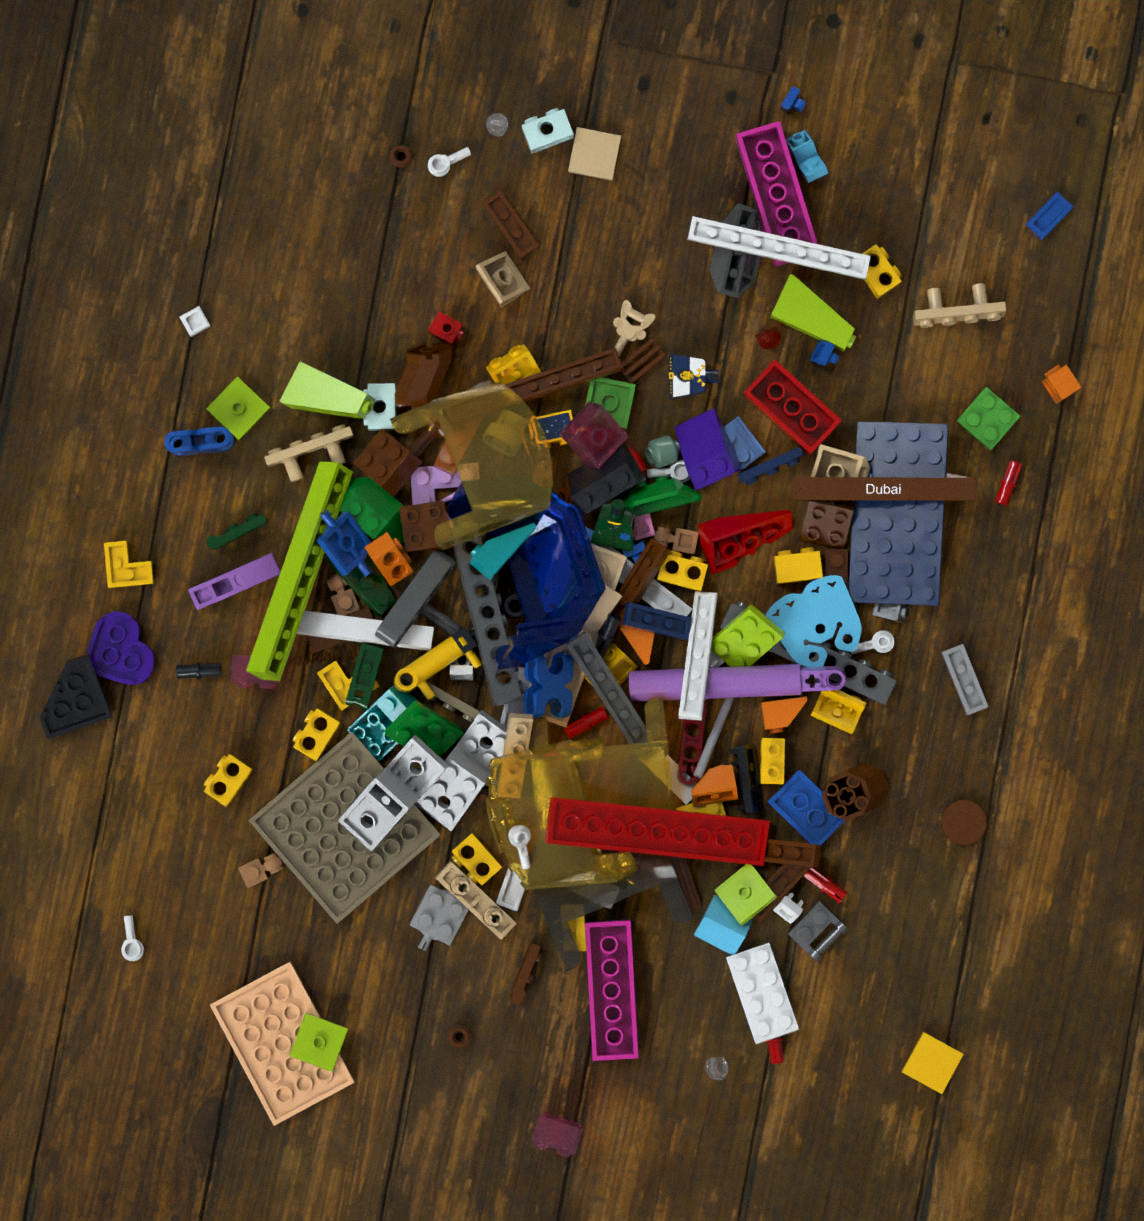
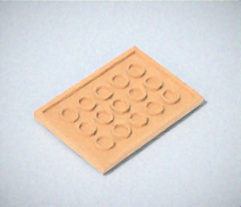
M291 961L210 1004L274 1126L355 1082L340 1053L333 1072L290 1056L305 1013L320 1017Z

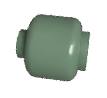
M662 436L651 440L645 449L648 462L657 468L676 463L678 454L681 452L679 443L673 441L670 436Z

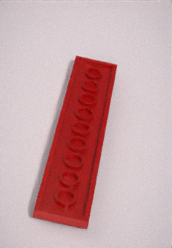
M551 797L545 843L764 866L770 821Z

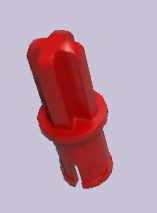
M1013 460L1009 462L1003 480L1000 479L1001 486L994 502L1008 506L1014 488H1017L1016 482L1022 468L1021 463Z
M603 706L585 716L582 714V718L564 727L567 736L572 738L587 729L592 730L591 727L609 718Z
M811 867L804 875L805 878L820 888L821 893L824 891L836 900L837 903H840L841 899H844L848 893L834 883L832 877H826L814 867Z
M781 1036L765 1041L768 1043L772 1064L784 1062L781 1043L783 1038Z

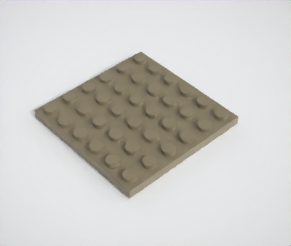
M353 731L248 820L336 924L441 835L416 805L396 823L372 851L338 821L374 778L384 770L383 766L369 752ZM364 816L365 821L373 825L372 818Z

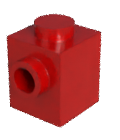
M438 311L428 330L429 334L451 344V346L455 342L459 343L465 333L462 330V323Z

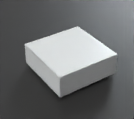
M200 306L180 316L190 337L211 327Z

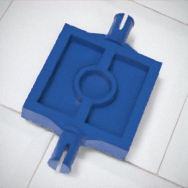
M328 510L324 511L320 517L327 524V528L316 540L342 576L348 575L357 566L364 576L369 575L372 570L365 562L368 554L365 546L371 543L369 538L349 511L343 512L336 520L333 519Z

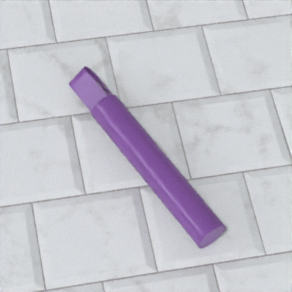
M800 664L709 668L705 699L802 695L804 691L839 690L845 684L846 674L839 666L801 667ZM685 669L629 671L630 701L681 700ZM832 673H838L842 680L839 683H832L829 680V676ZM811 674L816 678L814 684H811V681L808 680Z

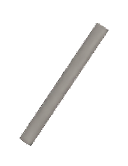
M725 698L693 774L698 778H702L735 698Z

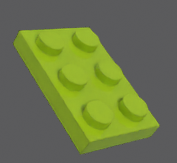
M750 604L712 638L711 651L730 667L751 666L784 637L785 632Z

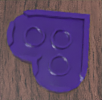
M114 611L99 619L95 626L87 654L89 653L98 676L123 684L136 685L144 683L151 676L155 666L154 652L148 645L139 641V623L125 612Z

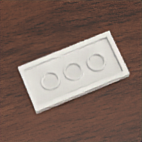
M767 943L726 957L755 1044L798 1031L799 1028L770 944Z

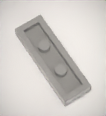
M961 644L941 652L966 715L987 708L988 704L964 645Z

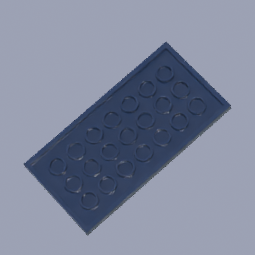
M858 422L856 455L867 458L870 466L868 477L946 478L949 425ZM853 501L854 511L849 574V595L852 602L940 606L945 501Z

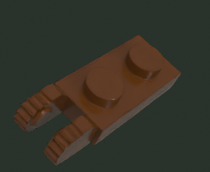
M534 941L530 942L509 996L512 1003L517 1005L524 1001L523 999L526 997L524 987L526 984L529 985L534 975V972L531 971L534 963L538 964L543 951L540 950V944Z

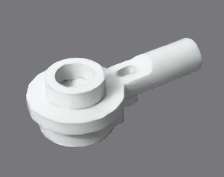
M466 147L449 156L445 154L432 156L428 161L429 172L436 177L446 175L450 170L451 164L471 155L469 148Z
M684 460L676 461L670 468L647 469V478L668 476L681 483L687 482L690 479Z
M888 631L876 632L872 640L859 643L857 649L850 653L852 655L871 649L880 653H886L893 648L894 638Z
M524 825L514 826L510 829L508 837L510 843L518 849L522 869H528L531 867L526 845L530 841L531 832Z
M133 915L124 916L127 940L124 941L121 952L125 959L136 961L143 956L144 946L135 937Z

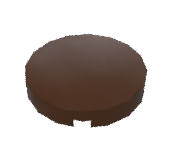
M957 800L950 803L944 810L941 817V828L944 835L952 842L959 845H969L978 841L983 836L986 829V816L983 809L977 803L969 800Z

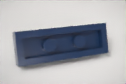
M800 447L795 448L738 474L737 478L740 484L746 483L748 486L759 481L758 476L764 473L770 476L779 472L778 467L784 464L790 467L801 462L799 458L803 456V452Z
M628 602L626 603L622 625L681 640H688L692 618Z

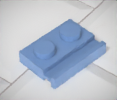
M739 416L724 426L742 469L766 452Z

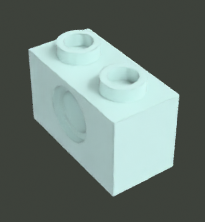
M558 108L546 112V116L539 119L537 116L525 120V124L522 125L531 154L574 138L564 109L560 111ZM546 124L551 125L553 132L545 135L540 131L541 127Z
M395 383L368 384V389H364L365 393L375 399L374 405L379 401L386 404V409L382 413H376L373 406L372 411L364 419V425H368L369 431H380L381 429L396 431Z

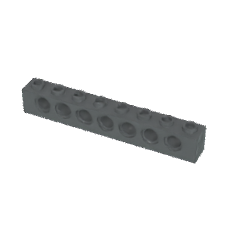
M478 523L451 528L450 537L493 707L520 701L521 694L524 693L522 681L517 680L518 664L516 658L512 659L510 650H513L512 640L510 636L506 637L505 628H508L505 615H501L499 609L502 606L499 593H495L493 586L497 584L496 577L494 576L489 580L483 574L474 575L470 570L473 567L470 564L473 556L465 550V547L468 545L476 547L480 544L483 546V542L486 541L483 528L479 529ZM478 588H485L488 591V595L481 597L476 593V590ZM488 609L493 612L494 616L487 619L483 617L481 612ZM495 631L498 633L499 638L491 640L488 638L487 633ZM494 653H501L504 655L505 660L496 662L492 655ZM505 674L510 678V682L502 684L498 680V676Z
M737 601L736 605L731 603L720 629L728 625L748 606ZM807 639L804 640V645L809 644L824 648L827 655L834 657V666H839L843 670L847 665H852L855 668V676L853 678L846 677L843 687L881 705L886 704L897 681L892 678L894 674L883 669L880 672L871 669L873 664L862 659L859 662L851 659L852 655L843 650L837 653L831 650L832 645L826 642L820 644L810 642ZM781 641L768 650L794 664H799L790 656ZM815 652V655L813 656V658L810 659V661H818V653ZM832 673L829 676V680L839 683L842 677L838 673ZM867 675H873L876 678V685L872 688L867 687L864 683Z

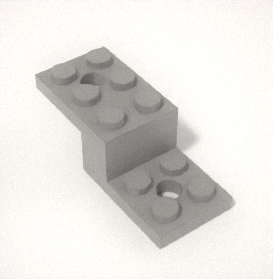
M481 710L457 746L445 760L449 766L415 805L452 831L502 761L507 727ZM483 737H489L493 745L485 744ZM441 796L449 798L451 804H444L441 801Z
M414 735L338 821L372 851L449 765L420 738ZM413 762H418L422 767V771L416 770ZM364 816L371 817L373 825L368 824Z

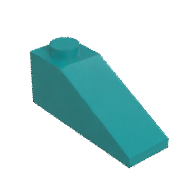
M532 523L490 539L483 546L478 544L471 552L473 557L470 564L487 579L491 580L533 533L537 525Z

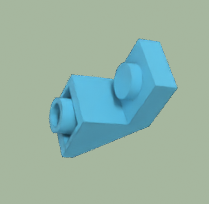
M806 130L785 139L800 172L808 183L828 174L827 167L818 156L814 142Z

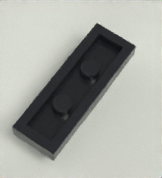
M754 743L739 745L737 749L729 751L730 754L736 753L738 755V761L731 762V765L739 766L740 768L738 781L743 794H738V799L742 798L744 800V806L737 809L738 811H746V814L763 811Z

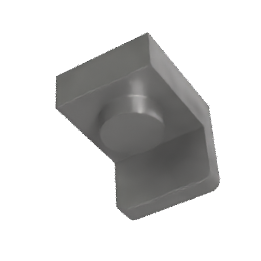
M875 604L872 615L905 623V620L910 615L911 608L909 605Z

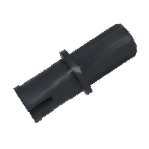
M608 613L602 630L598 632L599 638L595 648L601 657L605 656L611 641L615 640L616 637L614 635L622 620L620 616L614 613Z
M197 662L191 665L176 666L177 679L197 678L201 680V677L221 676L223 671L221 663L201 664Z

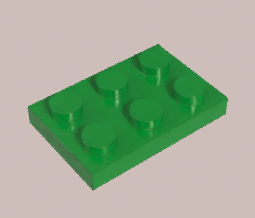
M416 700L384 730L387 737L402 746H405L416 735L439 757L464 734L461 727Z

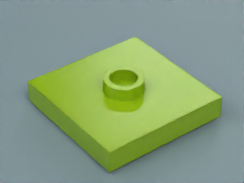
M237 376L206 409L240 441L267 413L270 407Z
M750 864L744 865L714 890L742 926L777 898L758 871Z
M305 1013L290 1056L333 1072L349 1028Z

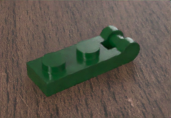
M252 514L246 518V523L240 526L238 523L227 527L225 534L219 537L215 535L209 536L206 541L207 546L213 550H218L268 524V521L264 514Z
M364 643L361 644L345 705L352 706L354 704L361 706L360 709L368 710L384 649ZM356 689L365 691L363 698L355 696Z

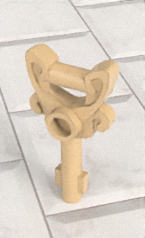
M627 299L622 304L621 318L617 317L613 321V325L617 328L616 332L620 336L615 346L619 357L627 341L643 340L646 337L644 330L656 318L655 314L644 315L636 311ZM627 316L640 322L641 325H630L626 319Z

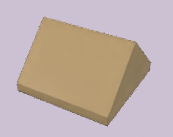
M506 251L476 265L477 272L501 308L530 289Z

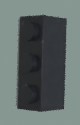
M624 440L567 474L571 497L582 516L594 512L602 507L603 504L609 503L646 480Z

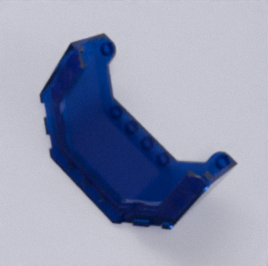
M526 474L461 482L446 507L449 517L454 524L464 526L478 523L480 529L483 528V531L494 538L532 523L537 525L533 533L507 561L527 622L516 626L517 636H510L508 639L510 645L500 646L496 650L494 659L498 670L519 667L576 639L606 589L579 507L572 503L570 505L559 499V495L545 486L542 488L532 482V478Z

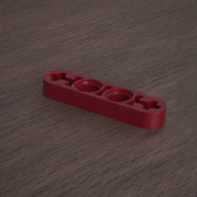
M705 702L702 721L683 719L677 779L685 786L694 784L698 777L694 776L689 781H686L682 773L686 772L687 765H683V761L686 763H696L695 766H690V773L694 774L702 751L706 715ZM690 724H695L699 728V733L695 737L687 733V726ZM691 746L695 748L697 754L694 759L685 757L684 750L686 747Z

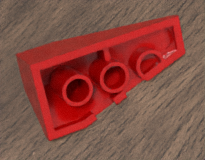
M790 509L719 517L698 524L699 543L711 574L734 567L739 564L737 560L748 553L750 556L756 553L755 549L764 543L770 544L793 529L792 512Z

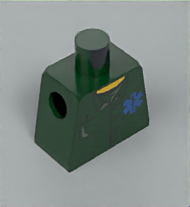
M620 499L613 500L611 504H603L595 523L590 543L633 551L637 537L635 510L625 507V502Z

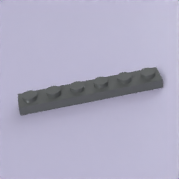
M584 631L567 642L566 646L637 757H641L656 747L657 743L587 633Z

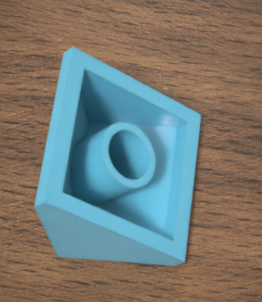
M714 895L694 936L734 955L745 939L754 917L743 926L740 925L720 897Z

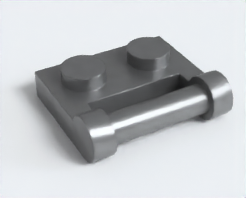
M818 901L789 931L788 935L818 962L822 958L821 955L831 944L849 929ZM832 922L836 927L813 949L810 944Z

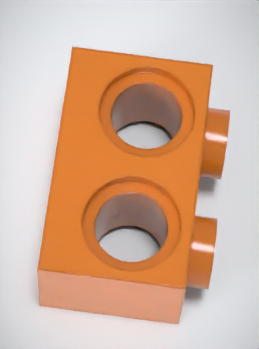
M1058 364L1045 373L1046 378L1041 381L1056 404L1081 388L1067 364L1062 368Z
M388 532L365 546L366 551L390 586H393L414 572L409 565L412 562L411 558L405 550L401 552L404 548L397 538L392 540Z

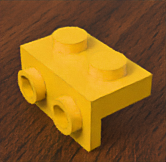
M840 689L821 691L811 716L853 734L861 713L866 706V702L861 701L857 696L848 695Z

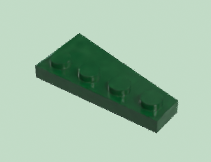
M324 554L323 558L378 617L396 601L369 554H367L365 562L372 572L367 576L363 575L358 566L348 575L342 576L327 554Z

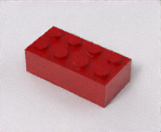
M775 359L743 393L747 400L809 456L842 421Z

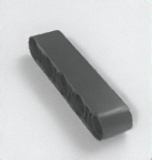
M438 548L434 550L376 630L375 636L395 648L448 577L456 564V560Z

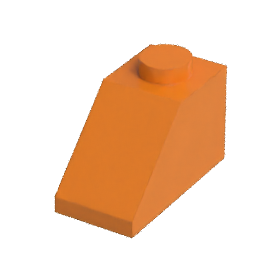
M628 626L620 627L619 629L646 666L650 662L655 633Z
M807 696L762 702L761 710L764 730L769 729L770 734L783 732V727H788L805 705Z
M719 765L710 768L691 791L693 807L738 799L732 765Z

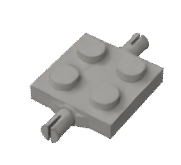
M431 884L409 924L420 930L424 935L418 946L420 949L423 947L424 951H427L432 939L439 940L450 946L469 910L448 890L439 889Z

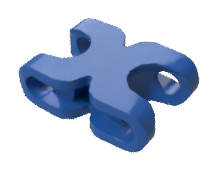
M210 427L199 430L170 432L166 435L164 444L167 450L174 455L185 456L228 451L233 447L235 439L232 433L225 427ZM225 435V440L222 443H217V438ZM182 440V445L175 448V442Z
M533 652L527 655L524 675L526 680L532 683V686L524 692V714H532L533 719L541 718L545 713L548 701L553 716L566 718L571 714L572 693L571 690L565 687L573 678L574 662L571 654L568 652L556 653L552 658L549 670L547 659L543 654Z

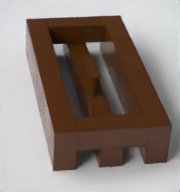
M651 338L621 363L623 371L620 372L629 383L633 384L666 357V354ZM649 346L653 347L651 351H649L645 356L638 360L629 369H624V367L627 364L634 360ZM656 352L659 354L658 357L633 377L629 375Z

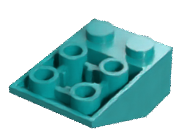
M394 685L363 713L347 731L349 733L353 731L379 762L399 744L387 737L384 730L414 700H418L411 692H401Z

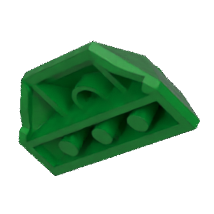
M668 476L655 479L656 483L647 485L646 482L638 484L634 489L629 490L624 502L625 507L635 510V517L701 501L703 498L702 494L674 478L669 479Z
M370 477L351 478L340 512L349 511L360 528L373 540L388 532L392 540L397 538L401 545L404 543L399 510L404 505Z

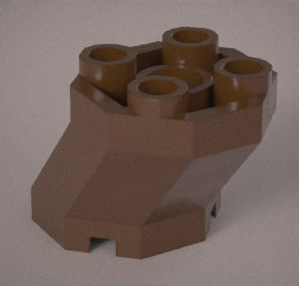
M437 342L432 343V347H426V344H419L408 348L406 352L407 361L395 388L396 406H411L412 409L416 410L425 408V404L441 402L440 387L452 360L451 344Z
M863 763L830 777L821 797L829 814L848 821L881 806L889 786L882 770Z

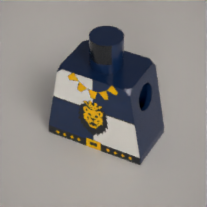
M669 354V399L704 394L705 383H719V370H705L704 359Z

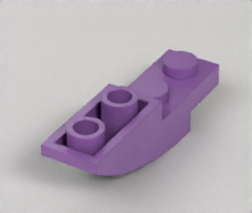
M270 553L188 589L196 609L199 610L275 577L281 571L273 553Z

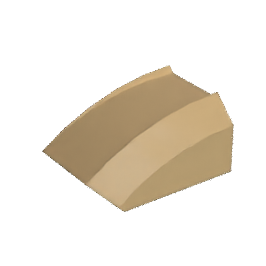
M820 444L811 477H868L870 466L866 457Z

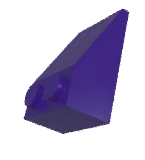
M715 408L674 427L685 467L695 490L708 487L743 470Z

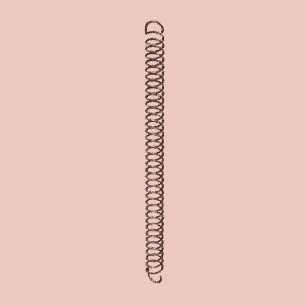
M354 648V655H353L352 649H350V657H349V658H351V653H352L353 658H355V652H356V655H357V657H358L356 648ZM342 650V657H340L341 660H342L343 656H344V658H345V655H344L343 650ZM329 651V660H328V657H327L326 652H325V660L323 659L322 653H320V660H319L318 654H316V661H315L314 655L312 654V662H311L310 656H309V654H308V663H307V661H306L305 655H304V661H303V662H302L301 656H299V664H298V666H300V660H301L302 665H304L305 662H306V664L308 665V664H309V660H310V663L312 664V663H313V659H314V662L317 663V658H318V661H319L320 663H321V660H322V659H323V661L325 662V661H326V658H327V661L329 662V661H330V657H331V659H332L331 653H330V651ZM337 651V658H336V660H338V654H339V657H340L339 651Z

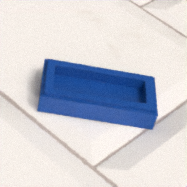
M1056 192L1027 222L1026 226L1042 241L1073 206L1059 192Z

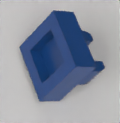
M792 86L781 104L780 110L788 114L792 107L796 111L802 112L806 102L797 98L800 93L799 89Z
M819 341L809 361L825 366L826 363L836 365L840 356L832 353L835 345L827 341Z
M640 539L635 541L633 551L621 550L623 555L631 556L635 564L641 555L640 552L645 549V544Z

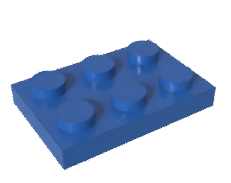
M800 769L767 801L810 844L822 845L845 821L827 812L821 797L823 792Z

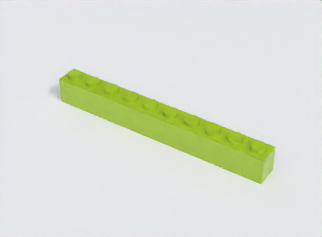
M319 462L246 669L247 672L261 680H281L325 554L316 541L327 528V524L320 515L328 510L333 519H337L353 471L338 462Z

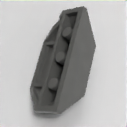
M737 204L722 222L764 232L758 217V210L742 204ZM715 246L710 273L717 292L739 298L743 292L756 282L761 256Z

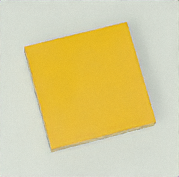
M922 1032L901 1072L942 1094L964 1054Z

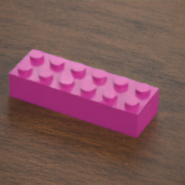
M780 121L736 134L735 140L763 231L817 244ZM772 259L774 267L789 263Z
M631 920L585 922L593 1061L638 1058Z

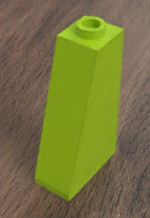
M790 274L770 318L819 341H827L835 345L834 348L843 352L846 347L851 348L856 338L853 335L855 328L798 278Z
M299 362L279 402L291 409L365 419L372 411L375 399L355 387L303 362Z

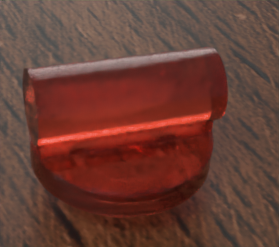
M776 326L755 335L758 344L763 349H772L781 340Z

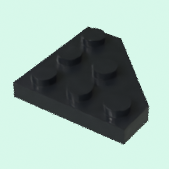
M89 653L66 662L40 715V721L47 739L112 718L110 707Z

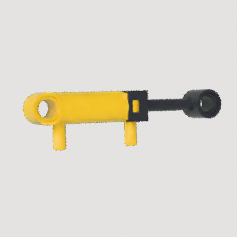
M511 595L503 602L500 613L508 619H518L526 611L527 603L522 596ZM509 602H517L520 606L519 612H512L509 609ZM465 627L461 628L433 649L399 670L394 678L395 687L401 692H410L418 686L427 700H431L435 697V694L427 684V679L466 655L474 668L481 666V661L473 651L477 646L474 641L476 639L474 629L468 632ZM401 675H409L412 679L411 685H402L400 682Z

